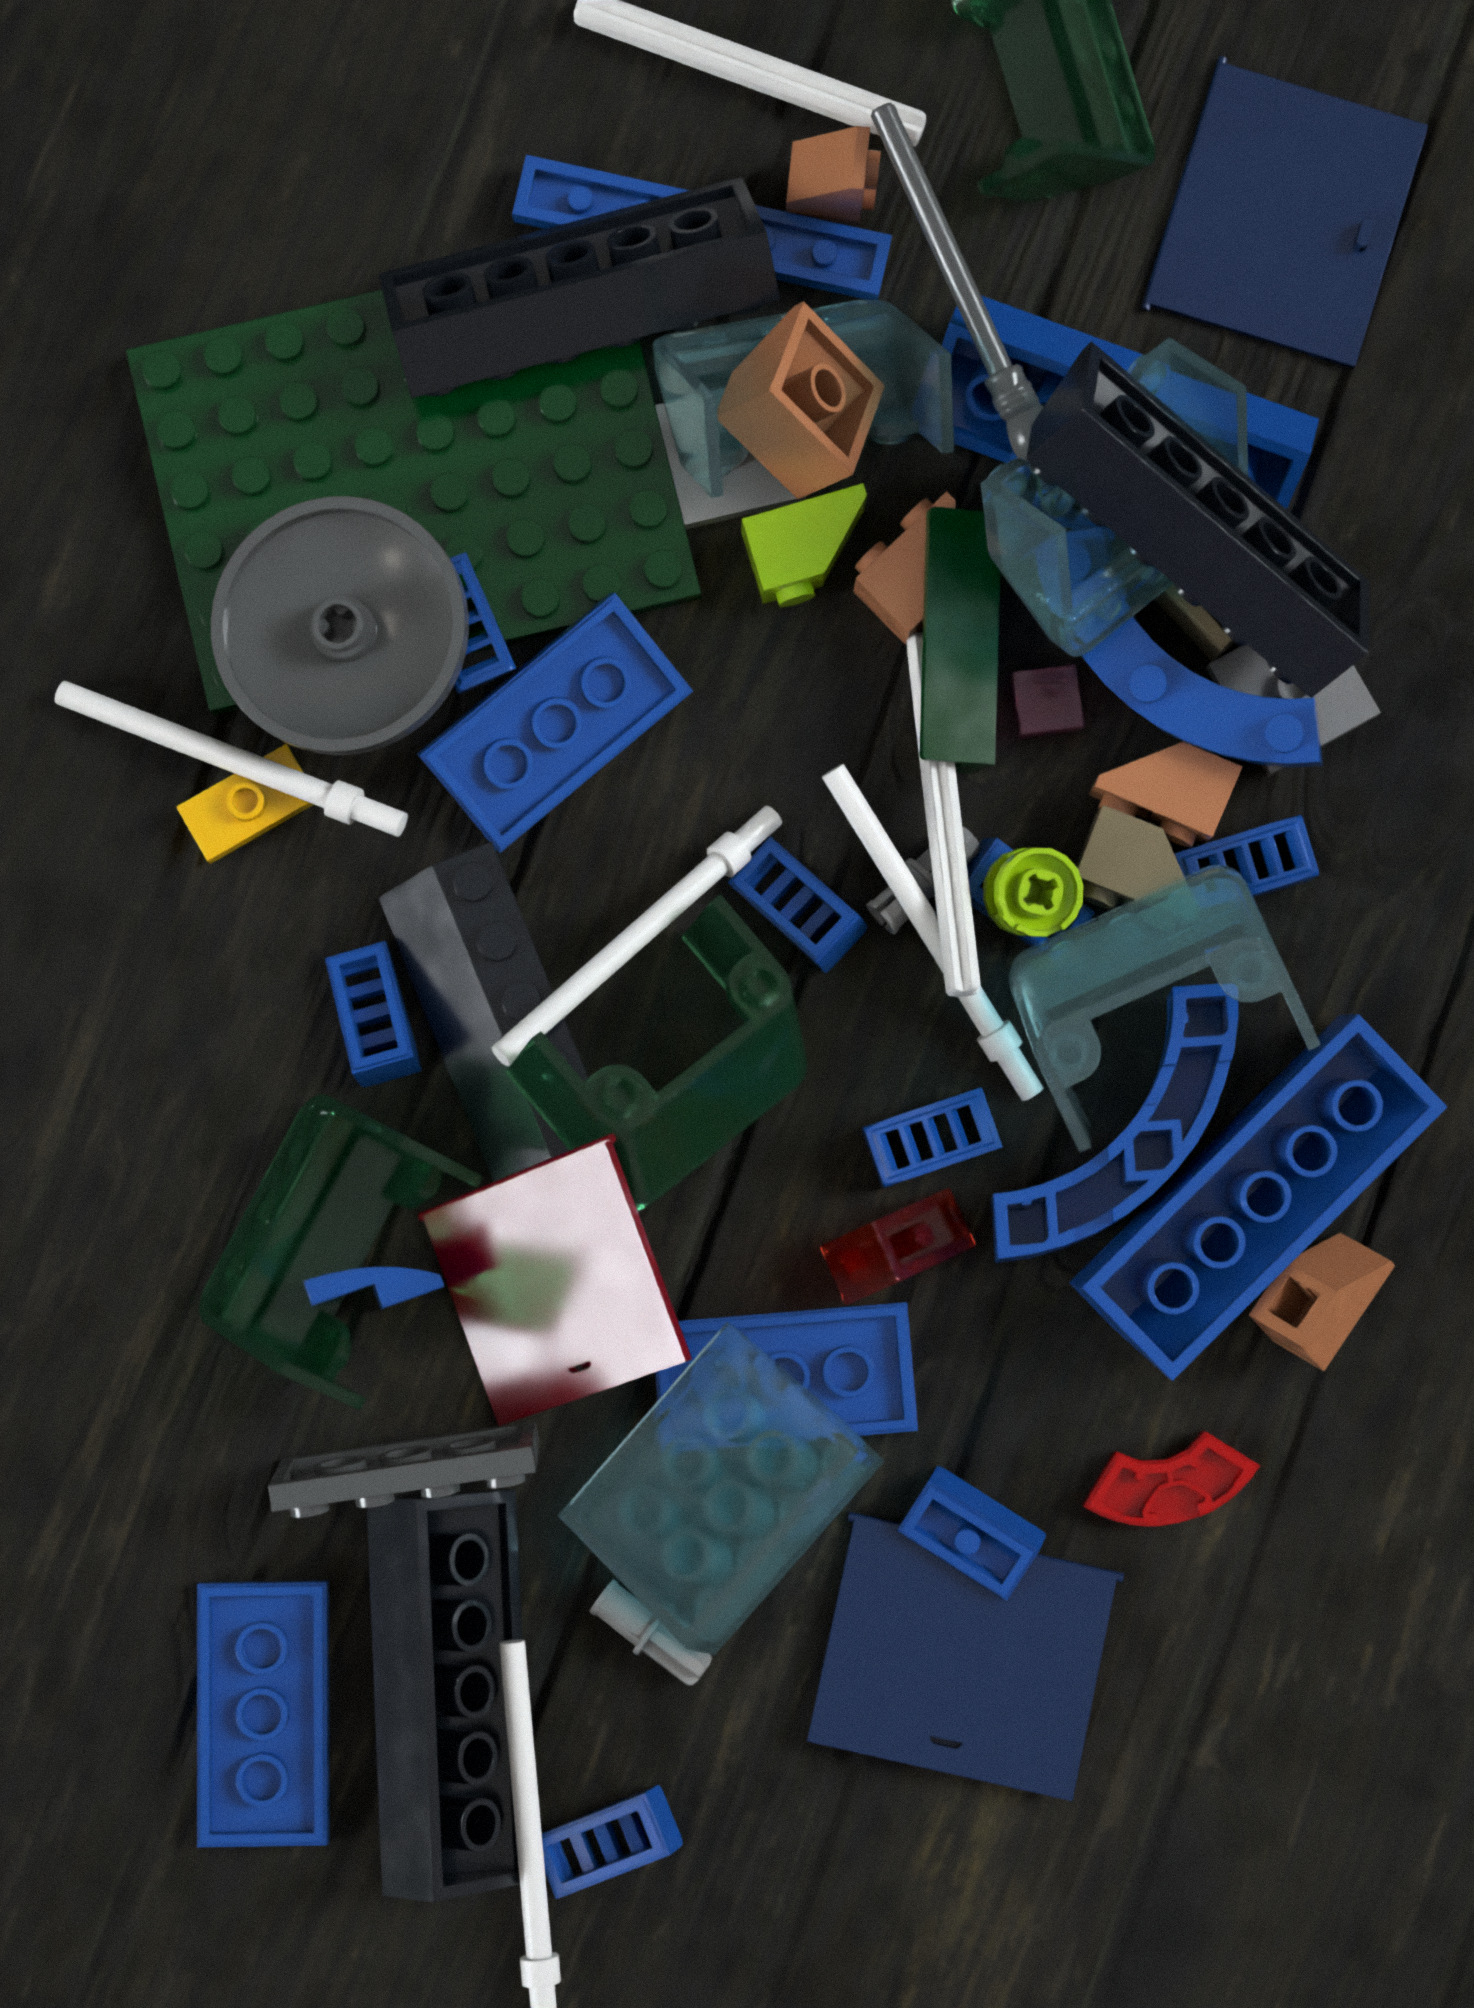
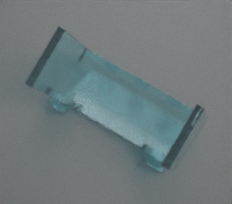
M855 300L811 308L885 385L868 435L872 436V440L879 444H898L908 440L909 434L920 433L942 454L954 452L951 353L894 305L885 301ZM787 313L675 332L661 336L653 342L655 372L680 464L711 498L724 496L722 477L728 475L731 472V467L738 465L743 460V445L718 421L717 414L718 406L731 373Z
M1211 865L1036 944L1024 950L1015 958L1009 974L1010 991L1038 1066L1079 1153L1092 1148L1091 1126L1072 1085L1088 1078L1096 1070L1101 1057L1100 1040L1091 1020L1211 966L1223 991L1231 998L1241 1002L1261 1001L1282 991L1308 1050L1321 1045L1249 886L1243 876L1233 868L1224 865Z

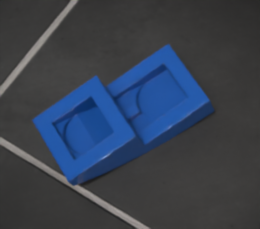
M403 1267L349 1269L303 1281L311 1307L372 1286L380 1310L444 1287L440 1274Z

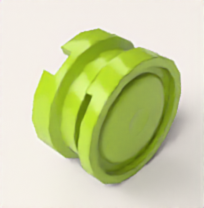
M1017 848L1002 854L990 866L983 882V901L989 917L1000 929L1015 936L1048 937V935L1060 930L1064 931L1076 919L1083 903L1084 885L1078 868L1065 854L1052 848Z

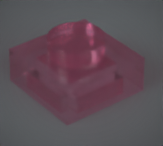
M1075 664L1012 672L1011 684L1019 739L1081 731L1083 729L1084 722Z

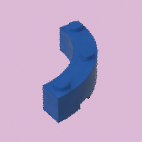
M1101 528L1037 536L1042 568L1051 598L1068 635L1083 659L1102 682L1132 710L1163 732L1221 757L1264 766L1288 768L1323 766L1317 703L1314 697L1286 699L1257 696L1213 683L1190 671L1170 657L1151 639L1131 611L1113 566L1108 536Z
M1238 982L1172 987L1166 997L1167 1025L1164 1048L1151 1089L1137 1115L1106 1149L1074 1171L1044 1184L992 1195L991 1211L995 1263L1030 1259L1056 1252L1095 1236L1122 1220L1149 1199L1180 1167L1198 1143L1212 1118L1226 1082L1230 1062L1235 1050L1239 1016Z

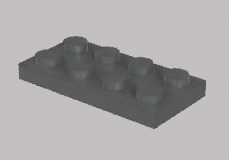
M536 1421L282 1458L268 1484L271 1510L275 1512L289 1509L291 1517L304 1518L326 1513L330 1510L329 1503L355 1500L356 1507L371 1508L392 1503L395 1501L394 1494L420 1490L421 1497L438 1498L459 1492L461 1483L486 1480L488 1488L515 1486L526 1481L525 1474L536 1472L540 1447Z

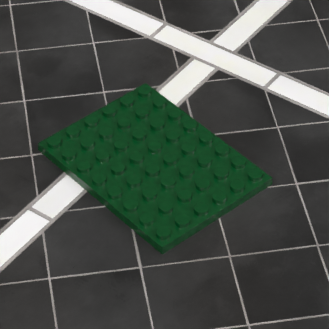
M378 290L126 350L209 711L213 715L240 709L222 681L215 662L211 642L212 605L221 575L236 549L254 529L278 512L311 499L350 496L378 501L405 513L418 522L435 538L449 558L466 552L507 645L564 632L610 592L616 593L632 615L701 599L699 582L639 341L625 347H612L609 345L583 352L574 360L565 363L555 364L546 362L523 368L515 375L506 379L491 380L486 378L460 385L453 392L446 395H423L411 399L392 333L383 292ZM460 574L459 577L464 587L466 586V583L463 579L462 574ZM472 598L467 599L468 612L475 610L476 607ZM482 621L469 626L468 640L486 632ZM490 644L472 653L493 649V646Z

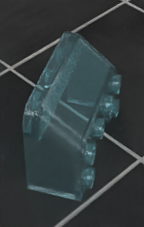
M1170 337L1147 355L1138 357L1130 365L1127 372L1248 476L1246 386ZM1017 458L1006 464H1001L990 473L987 479L981 482L989 556L1049 640L1070 656H1082L1092 650L1173 584L1170 579L1154 566L1147 567L1141 564L1132 555L1126 542L1107 526L1099 527L1092 523L1082 512L1079 503L1058 485L1053 487L1045 482L1041 483L1040 478L1027 460Z

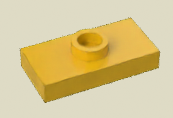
M287 744L264 756L266 759L304 773ZM234 773L178 805L176 808L204 857L212 864L314 804Z

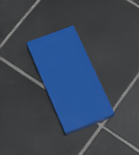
M610 592L418 752L417 755L488 841H492L495 849L501 853L691 694L693 690L616 593Z
M907 1302L678 1321L692 1360L655 1372L661 1452L918 1431Z
M329 1580L200 1582L197 1584V1847L328 1845L330 1843Z

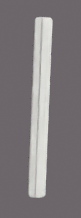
M577 0L575 5L574 22L581 27L854 127H870V132L879 135L871 118V113L874 109L886 103L895 105L913 147L919 142L925 128L926 114L921 110L620 0Z
M914 633L906 641L918 752H920L923 633ZM919 755L945 990L948 996L951 997L971 996L979 993L981 983L955 763L924 761Z

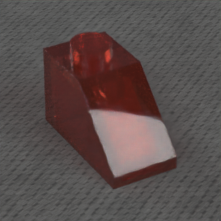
M947 1188L819 1247L843 1300L848 1305L976 1246L950 1188Z

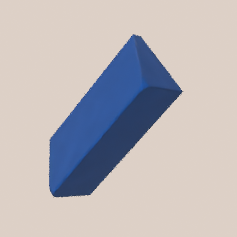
M936 1466L897 1530L1006 1601L1037 1556L1046 1537V1534L1041 1529L941 1466Z

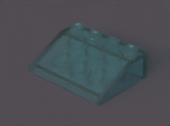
M726 1322L561 1511L558 1517L686 1649L715 1655L885 1460L837 1414L736 1327Z

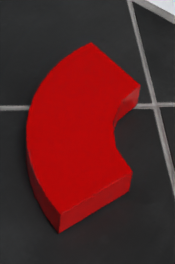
M1202 1430L1186 1449L1164 1459L1138 1460L1114 1451L1081 1506L1110 1520L1129 1525L1149 1527L1180 1523L1206 1515L1227 1503L1251 1480L1260 1465Z

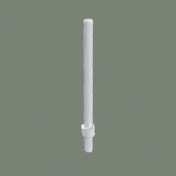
M68 681L61 682L56 691L55 703L57 705L324 808L325 816L351 825L354 821H358L396 837L402 834L406 826L407 813L364 797L363 789L341 780H337L334 784L325 782Z
M844 763L824 774L822 779L944 974L936 912ZM981 985L979 993L958 997L981 1034L977 1038L979 1045L990 1062L998 1061L1020 1099L1026 1101L1040 1093L1044 1087L1019 1049L1023 1041L1010 1020L1002 1021Z
M764 806L734 834L725 832L707 848L708 856L497 1041L491 1047L497 1059L505 1066H510L724 875L733 877L751 861L750 852L782 825V820L778 813L770 806Z
M522 1639L499 1642L526 1949V1955L520 1957L522 1986L529 1988L531 2008H557L555 1985L561 1982L559 1954L552 1952L526 1646L525 1640Z

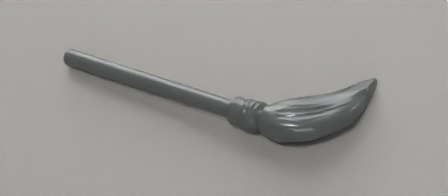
M892 103L883 104L872 111L871 118L989 375L985 379L984 385L992 395V404L999 412V417L1006 421L1007 433L1012 449L1027 470L1041 480L1026 458L1032 424L1044 406L1040 405L1039 398L1032 388L1031 382L1026 379L1022 366L1019 364L1012 365L895 105ZM1058 485L1055 486V487L1050 486L1051 488H1053V489H1055V490H1058V491H1060V492H1063V493L1067 494V493H1066L1064 490H1062Z

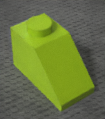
M864 483L742 519L741 534L763 604L777 600L779 607H788L808 601L815 596L814 589L824 585L865 510L867 493Z

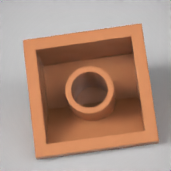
M803 301L795 305L734 369L714 417L797 499H800L853 475L885 385Z

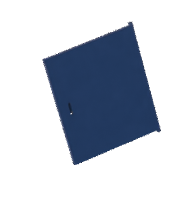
M1219 56L1141 310L1149 312L1150 308L1153 307L1354 369L1429 125L1226 64L1228 59L1224 56Z
M849 1512L847 1521L853 1522L807 1742L1073 1801L1116 1582H1123L1124 1573L1037 1554L1006 1601L898 1532L897 1530L901 1523Z

